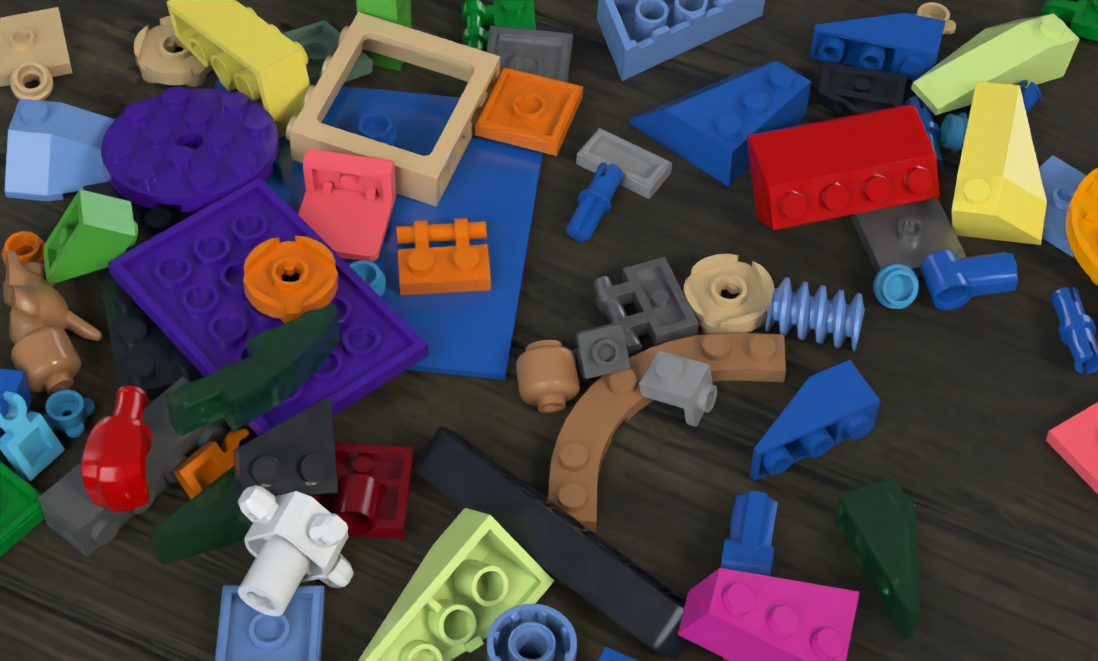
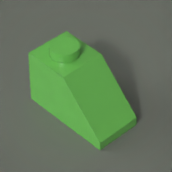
M79 189L43 246L46 282L58 283L107 268L108 262L124 254L127 248H132L137 239L138 224L133 220L131 201Z

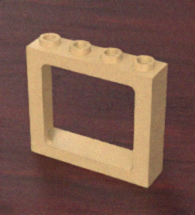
M358 12L350 27L345 26L342 29L338 40V48L334 55L326 57L321 69V77L316 86H309L300 114L298 116L293 115L288 123L286 139L290 140L291 159L302 163L306 149L392 160L395 167L396 194L437 207L475 132V123L499 76L500 56ZM363 49L468 82L431 154L422 156L321 123Z

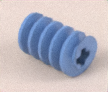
M785 277L779 287L774 290L765 332H769L775 322L779 321L780 334H784V336L788 335L794 325H797V333L800 340H805L810 331L815 329L816 342L818 344H823L828 335L832 333L835 348H841L846 339L850 337L852 349L855 352L865 313L862 294L857 293L851 303L846 304L844 290L842 289L837 291L832 300H828L826 286L821 285L815 295L810 296L808 282L803 281L797 291L792 292L790 278Z

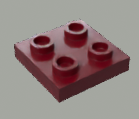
M334 443L338 493L311 497L331 514L338 515L347 523L348 536L404 540L414 466V448Z

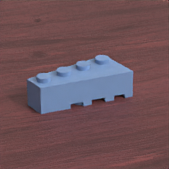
M598 0L597 21L620 78L624 81L761 17L765 0Z

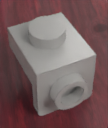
M660 350L639 383L641 396L684 408L686 424L694 427L698 425L704 412L709 413L712 410L717 397V387L713 385L710 364Z

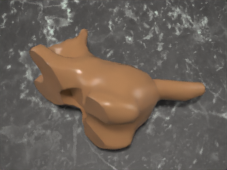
M9 250L6 252V279L2 287L4 302L12 307L9 322L11 342L16 344L15 339L19 333L39 323H47L49 326L70 330L83 339L99 341L103 338L101 331L69 311L61 293L53 288L54 283L46 282L45 264L38 262H23L21 264L15 251Z

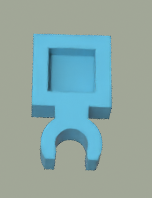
M6 391L2 395L9 405V411L4 417L0 413V428L5 432L0 438V450L22 479L31 481L65 449L40 413L30 411L27 414L25 400L17 393Z

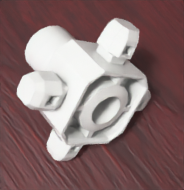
M251 486L244 490L238 500L241 511L253 522L244 540L248 552L256 557L238 589L240 598L247 605L263 614L280 616L285 612L299 584L302 582L319 579L332 588H342L349 583L354 572L351 564L340 553L348 539V526L345 521L338 515L331 514L313 497L297 491L274 496L259 486Z

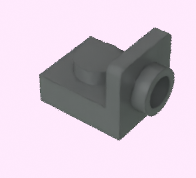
M613 323L577 332L578 348L571 351H573L576 358L577 371L585 379L631 369L624 328L621 324Z

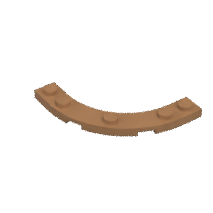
M713 333L685 337L651 347L630 357L631 369L603 375L577 401L558 435L551 459L548 499L590 530L596 532L597 485L603 458L619 425L623 421L627 422L639 410L654 401L653 399L641 396L639 383L659 350L710 364L713 382H784L786 374L784 334Z

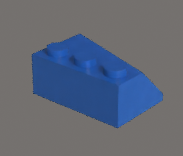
M775 61L736 72L629 118V124L729 187L750 168L747 135L793 127L806 117L811 81L780 62Z

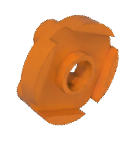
M295 236V242L286 241L280 243V237L268 239L255 247L245 260L244 292L249 302L263 314L279 318L287 325L302 324L308 316L323 310L333 300L338 290V272L334 256L325 245L306 236ZM295 273L300 274L299 280L294 282L283 281L281 276L283 274L287 276H293Z

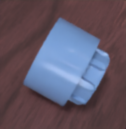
M522 604L512 607L497 617L488 632L487 661H576L577 638L572 624L562 613L546 605ZM526 657H536L537 659H527Z

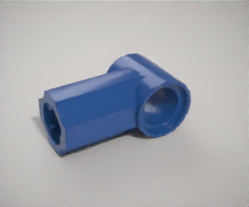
M942 250L929 255L920 266L932 301L936 308L941 310L959 308L974 296L1015 291L1018 284L1017 263L1013 254H1007V252L960 258L954 251Z
M750 490L746 494L736 496L730 524L729 539L725 538L720 568L770 576L775 547L771 546L778 502L769 498L767 493Z

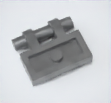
M665 257L623 268L622 280L624 283L613 286L609 277L606 276L594 281L593 287L597 293L595 301L600 312L608 316L611 324L619 323L624 328L628 356L636 355L642 350V345L638 339L639 335L649 333L654 346L698 335L699 323ZM634 303L638 313L627 316L623 306Z

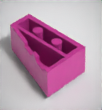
M719 568L689 590L678 635L729 661H846L860 592Z

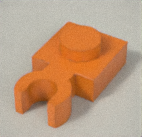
M234 429L230 431L223 440L222 448L219 447L217 442H207L172 470L198 510H207L236 486L233 450L239 448L240 441L249 434L247 429Z

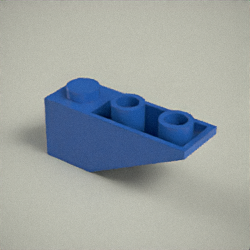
M898 13L817 24L814 28L810 59L907 76L908 80L915 81L936 65L946 21L909 13Z
M850 360L810 376L755 446L750 469V477L753 481L768 474L772 476L778 475L787 470L793 463L809 456L813 458L819 457L829 451L832 446L850 438L852 440L860 439L874 428L880 399Z

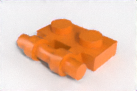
M454 218V223L428 224L427 220L414 221V225L396 226L397 244L415 243V248L398 249L400 296L491 290L488 244L470 245L469 240L487 239L486 221L468 222V218ZM455 241L456 245L429 248V242Z

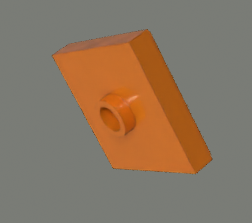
M502 67L475 123V136L557 156L582 100L583 86Z

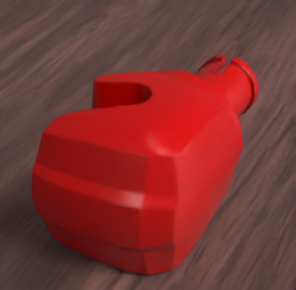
M123 386L118 389L113 415L98 421L87 439L81 458L80 474L90 499L95 505L107 508L113 512L132 511L135 508L147 505L150 494L145 465L147 453L152 447L153 433L147 425L142 423L145 405L148 401L147 394L136 386Z

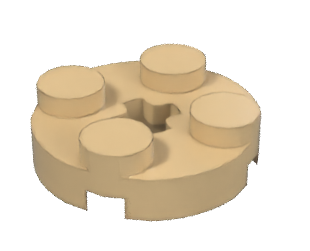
M170 16L161 18L160 25L153 27L151 30H149L147 25L136 36L134 42L136 63L141 70L143 80L148 83L164 85L186 84L190 87H197L206 82L207 74L213 70L212 66L206 68L176 37ZM176 47L183 48V51L172 53L175 51Z
M734 254L712 255L698 261L692 267L691 275L685 280L683 293L704 334L748 333L766 324L775 289L773 280L764 267L753 260L752 266L745 262L738 261L739 255ZM727 289L730 294L738 293L739 295L734 299H726L721 297V290Z

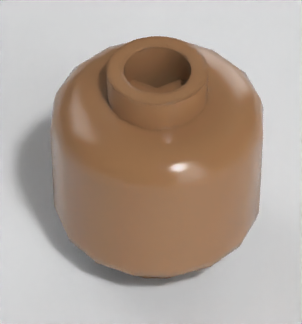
M39 323L28 327L18 334L10 357L16 370L24 371L29 390L37 393L47 392L48 395L61 390H68L73 385V378L79 372L82 362L65 330L60 327L49 326L47 323Z
M541 340L531 343L525 348L526 352L522 353L516 361L519 394L525 403L538 406L539 412L553 413L561 411L566 407V402L575 398L580 390L575 355L573 351L563 347L562 343L556 340Z

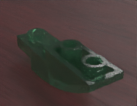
M334 303L318 310L308 311L291 322L259 333L256 337L246 341L247 359L229 363L220 371L195 382L184 383L175 391L166 394L170 424L178 437L223 417L231 430L234 431L267 413L296 392L323 364L339 340L338 309Z

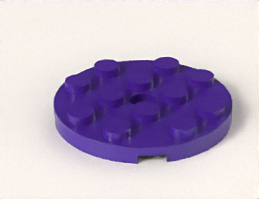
M182 87L169 88L163 94L127 106L124 109V113L109 126L101 145V157L106 178L113 189L121 196L135 204L151 209H156L158 203L181 205L182 212L200 211L259 177L266 181L273 172L272 164L277 154L279 155L280 153L275 121L260 104L247 98L244 93L216 89H184Z

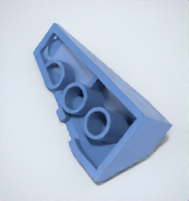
M19 99L8 129L5 196L8 198L49 202L63 200V193L77 192L79 189L84 190L83 186L108 182L101 157V145L106 131L115 119L61 102Z

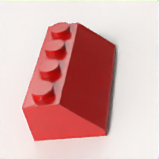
M913 104L747 135L757 221L772 230L940 197L936 153Z

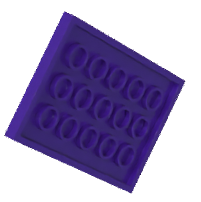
M261 177L108 262L110 275L258 436L322 399H331L333 417L428 356V344ZM295 236H306L319 241L332 252L338 272V290L333 300L323 310L308 316L302 324L287 325L279 318H273L258 311L249 302L244 292L243 283L245 260L255 247L268 239L280 237V243L286 241L295 242ZM295 273L293 276L283 274L281 276L283 281L294 282L299 280L300 274Z

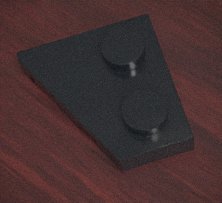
M824 62L816 103L840 117L902 106L907 76Z
M322 399L233 450L237 500H239L244 490L251 486L263 487L274 496L294 491L308 496H324L338 493L331 399Z

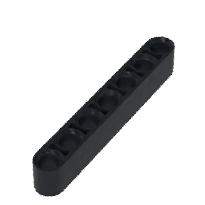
M439 426L414 466V470L421 477L461 507L491 515L540 566L657 653L671 660L679 658L689 640L678 635L686 603L685 598L470 441L446 427Z

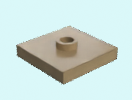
M58 7L0 18V87L10 85L12 72L25 62H37L44 65L51 72L52 77L73 73Z

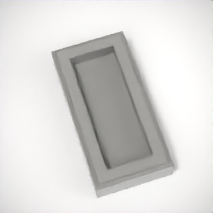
M601 128L593 134L577 153L576 157L577 165L593 173L596 172L598 165L602 162H607L605 173L610 163L616 165L624 174V178L619 185L648 199L653 196L672 172V162Z

